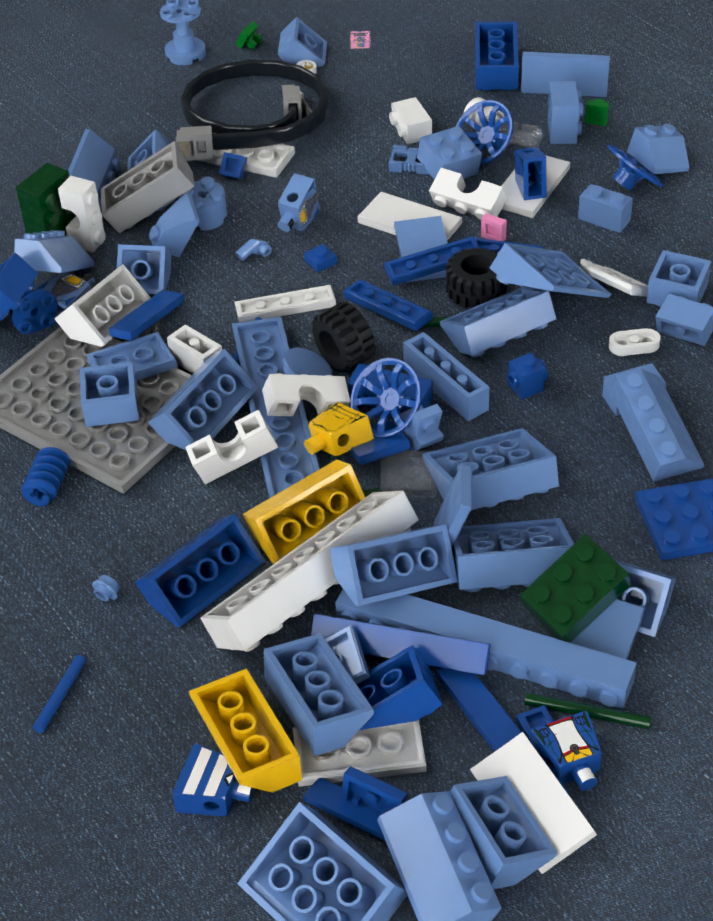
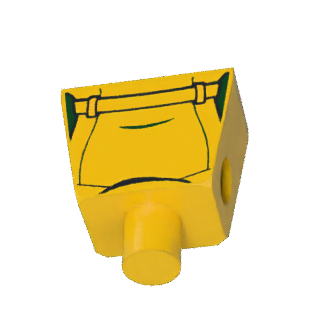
M336 402L309 422L308 426L311 437L304 441V446L311 455L323 450L333 456H339L352 450L351 448L371 441L374 437L368 415Z

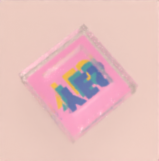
M370 31L350 32V49L370 48Z

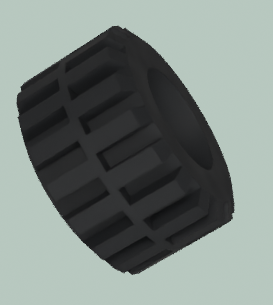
M477 247L463 249L462 252H456L454 256L448 259L446 264V293H448L449 299H453V303L461 304L463 308H473L507 293V285L497 280V274L490 269L497 256V252L494 250L489 251L487 248L478 249Z
M340 302L313 318L312 333L317 348L324 359L337 371L347 373L356 368L359 363L363 364L374 357L376 345L371 327L362 313L352 304Z

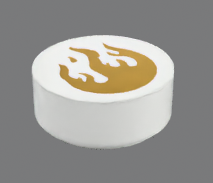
M302 60L296 64L315 74L317 73L316 63L312 60Z

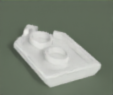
M581 259L580 263L583 269L590 276L629 295L647 297L648 285L612 268L593 264L589 260Z

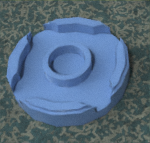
M296 347L289 349L282 359L284 364L283 370L287 375H332L331 367L326 360L317 353L305 348Z

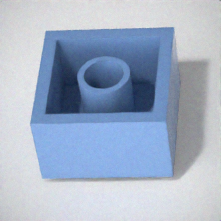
M576 81L549 82L547 121L550 144H577V136L582 133V122L580 121V116H583L581 90H577Z
M460 126L420 137L417 159L425 165V169L434 180L440 168L460 173L463 179L478 175L482 153Z
M663 250L649 278L646 303L662 306L668 294L683 296L688 300L700 303L708 286L711 261Z
M133 361L80 368L81 407L86 427L139 420L137 383Z

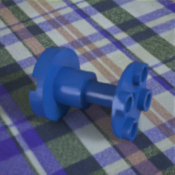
M31 289L29 293L22 295L21 298L24 300L16 310H12V323L21 334L35 333L54 324L57 300L49 291Z

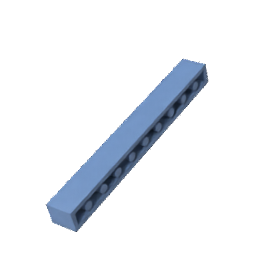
M343 589L335 602L336 617L489 643L491 648L488 670H496L512 675L517 679H525L547 688L571 693L576 697L594 700L605 706L624 710L634 683L637 662L408 594L355 606Z

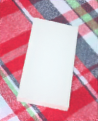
M277 144L259 148L214 150V159L197 161L221 166L223 154L227 152L248 158L245 171L277 178L295 154V147Z
M546 156L547 197L525 201L516 183L514 169L502 184L507 197L502 210L533 218L569 171L570 162Z
M380 192L358 215V223L396 235L394 229L395 221L441 216L448 241L461 226L462 217Z
M419 720L359 730L343 748L317 756L312 754L297 728H293L294 746L300 755L302 781L298 782L299 787L313 785L318 778H323L331 783L343 782L344 773L350 766L375 778L427 772Z
M523 732L470 769L477 781L503 776L509 778L557 851L555 858L538 869L541 874L597 835Z

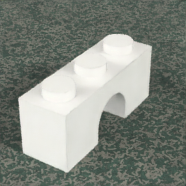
M440 168L429 189L433 202L443 208L446 206L453 208L461 214L469 213L475 215L480 220L485 213L498 217L507 200L502 186L482 180L475 191L463 193L466 185L462 174Z
M70 176L58 188L61 207L72 211L76 215L66 226L67 235L73 236L84 250L94 252L103 244L106 236L96 185L93 181Z
M269 374L262 389L268 416H293L300 400L311 402L316 408L317 415H320L336 402L349 406L351 402L345 376Z
M259 410L234 422L238 434L227 443H217L208 435L186 446L192 466L205 484L278 448L274 436Z

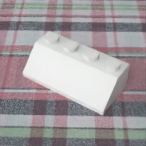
M122 264L58 315L55 320L70 339L102 347L113 338L109 334V327L149 300L150 296L124 264Z

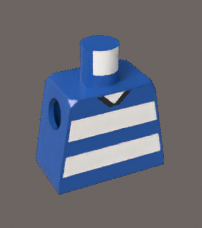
M194 743L172 796L176 812L226 816L229 814L235 799L251 803L255 794V788L239 784L222 753Z

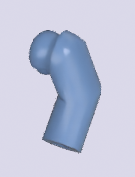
M250 239L235 254L241 261H244L251 254L267 257L271 254L272 248L264 240Z

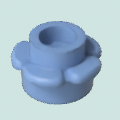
M101 575L98 580L92 583L93 593L100 600L117 599L120 585L113 578Z

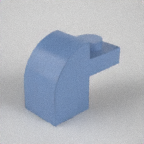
M438 404L423 408L420 405L419 411L413 414L412 423L402 431L409 439L411 450L418 451L443 440L444 435L439 430L443 411ZM412 409L400 413L403 421L407 419Z

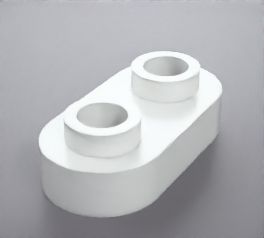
M648 328L618 331L609 338V350L617 356L652 353L658 350L660 345V334Z

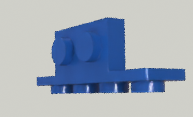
M350 766L344 773L342 788L323 778H318L304 793L303 800L385 841L377 819L380 815L405 803L408 793Z

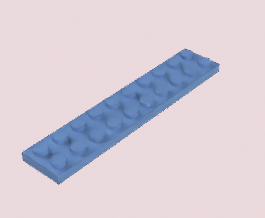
M281 316L232 324L240 367L259 387L248 399L250 414L257 410L260 411L278 448L260 456L269 498L319 470L316 453L311 455L304 446V441L311 437L303 401L300 400L293 416L267 415L262 389L269 374H285L282 359L289 350Z

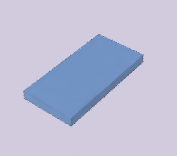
M523 51L521 93L549 94V82L576 81L577 90H581V96L607 97L610 56Z

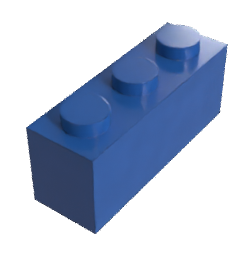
M359 363L349 379L347 387L350 401L355 381L360 373L369 365ZM384 369V373L391 383L393 371ZM376 370L366 377L374 385L380 388L383 387ZM400 373L399 385L410 379L411 376ZM419 377L422 388L420 405L423 408H427L433 400V380ZM362 385L358 398L377 397V394ZM414 385L406 390L413 401H415L416 394ZM362 405L370 408L377 407V405Z

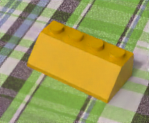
M335 460L242 515L255 541L270 561L275 564L363 500L365 496L351 464Z
M247 668L189 691L192 701L240 785L273 793L302 781L300 755Z

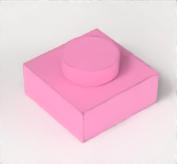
M485 213L481 218V237L489 240L505 241L507 220Z

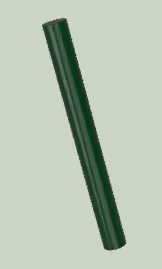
M527 692L524 705L533 707L545 705L549 710L569 714L587 711L590 718L649 729L651 723L650 716Z

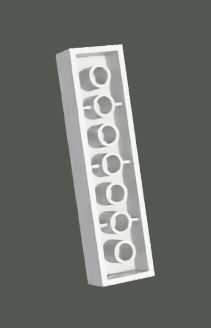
M404 491L372 492L203 615L200 619L217 648L245 652L253 650L260 644V639L267 634L270 635L279 631L283 627L282 623L289 617L293 618L304 612L305 605L311 601L321 599L327 594L326 590L329 587L339 584L334 575L329 548L410 531V526L419 519Z

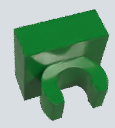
M252 21L242 30L235 45L242 49L247 44L250 49L254 50L256 45H259L263 39L261 35L255 33L259 26Z
M597 98L596 101L588 99L585 109V123L606 126L610 103H607L606 99Z

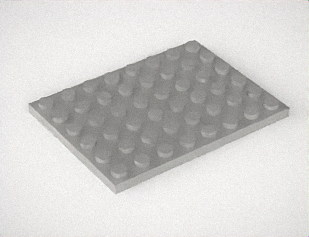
M60 326L0 375V428L39 449L46 447L61 449L70 457V466L124 494L175 447L165 442L148 421L192 375L175 367L169 371L136 381L139 408L138 421L86 427L81 407L80 368L90 367L87 361V354L124 342L112 338L104 346L100 347L70 339Z

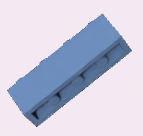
M425 332L403 342L404 362L408 363L415 370L418 377L433 380V391L467 421L489 410V386Z

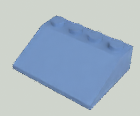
M504 243L490 266V269L497 274V280L506 285L510 283L521 287L526 286L554 292L603 298L611 296L610 292L562 251Z
M523 428L422 454L423 461L443 500L460 465L471 466L472 508L470 512L481 507H494L498 503L507 500H520L525 495L546 493L551 488L559 487L556 455Z
M561 518L463 526L452 547L459 590L477 592L482 588L488 587L499 590L508 589L511 585L529 587L574 545Z
M301 802L297 804L237 883L276 921H389L407 897L404 886L320 813Z

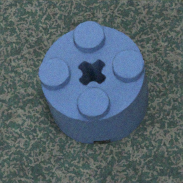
M204 177L200 181H195L194 187L188 193H191L200 219L197 227L204 231L215 229L224 223V218L228 215L225 190L222 185L214 182L212 177Z

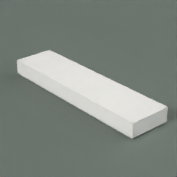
M331 285L236 301L235 309L239 323L254 321L256 317L267 319L331 308L336 305V300Z

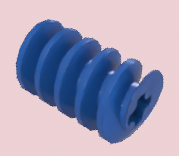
M54 447L42 448L37 452L32 467L21 488L22 496L28 502L44 507L49 504L50 500L56 498L57 491L71 462L67 453Z

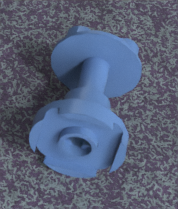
M166 0V4L160 9V16L167 22L176 23V30L173 31V40L165 45L166 59L169 58L170 62L175 65L193 64L192 60L197 58L201 61L206 56L205 43L201 39L194 37L193 30L188 27V22L196 19L201 14L199 1Z

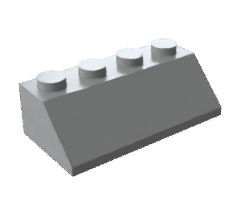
M175 141L101 188L102 216L119 234L126 229H131L137 222L143 218L150 217L156 210L162 206L169 205L175 198L189 192L194 187L193 172L178 144Z

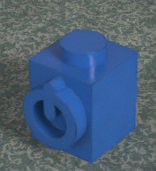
M528 353L509 361L508 385L521 400L544 391V381L548 379L549 375L543 359H537L532 353Z

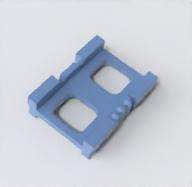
M393 145L389 160V172L402 173V170L404 172L408 170V172L412 171L413 173L416 171V174L430 175L423 163L416 162L418 148L409 147L407 149V146ZM394 156H407L406 161H394Z

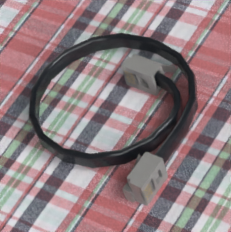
M251 59L219 65L203 71L186 84L181 96V107L187 123L192 127H180V130H177L176 143L186 161L214 159V150L259 148L290 142L309 134L324 121L328 107L327 89L320 77L303 66L279 60ZM251 75L280 76L300 81L315 90L320 99L318 107L312 111L309 104L304 100V95L300 94L299 86H294V84L282 85L284 117L275 122L257 126L229 125L206 119L192 110L190 103L194 96L208 86L226 79ZM302 112H304L306 118L302 119Z

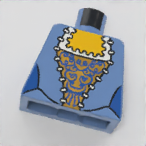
M295 173L291 177L278 201L281 216L278 227L282 231L289 232L291 228L303 231L320 212L315 179Z
M64 272L35 287L34 290L44 289L56 298L57 311L55 317H57L90 291L96 282L89 273L79 278L69 272Z

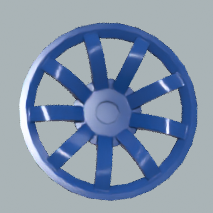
M484 100L474 104L463 113L456 127L460 126L462 128L464 122L474 128L476 133L465 132L469 139L475 140L472 142L480 152L487 149L491 156L481 159L480 165L487 164L500 156L508 146L513 133V119L510 111L502 103L494 100ZM493 106L488 122L484 114V107ZM500 109L504 112L505 117L495 123L496 113ZM476 110L478 111L481 126L469 118ZM505 123H508L507 135L499 130Z
M610 143L607 145L619 157L620 167L612 178L623 187L631 191L638 180L648 179L660 187L664 186V183L657 176L637 162L636 159Z
M396 358L377 360L360 373L352 389L351 408L359 411L358 406L377 405L376 408L365 414L368 415L369 421L375 416L382 414L378 421V431L372 429L373 436L381 438L395 436L412 423L413 414L419 411L422 399L419 377L408 363ZM385 365H396L392 372L391 383L384 373ZM402 369H404L411 378L399 385V375ZM374 370L377 372L379 381L383 386L382 388L366 379ZM363 385L377 394V397L358 398L361 386ZM414 385L416 392L415 401L411 400L406 392L408 388ZM410 407H412L413 409L410 415L407 417L405 421H403V419L400 416V413L409 410ZM393 416L398 427L385 431L387 419Z

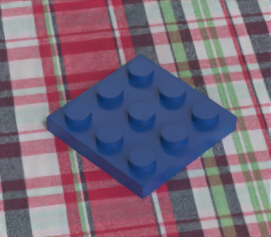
M713 478L635 492V501L661 561L713 552Z

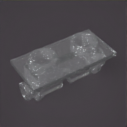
M513 122V133L509 144L520 145L526 148L539 147L544 138L542 129H539V126L523 123L521 130H518L519 123ZM508 123L503 124L499 128V130L506 135L508 132Z

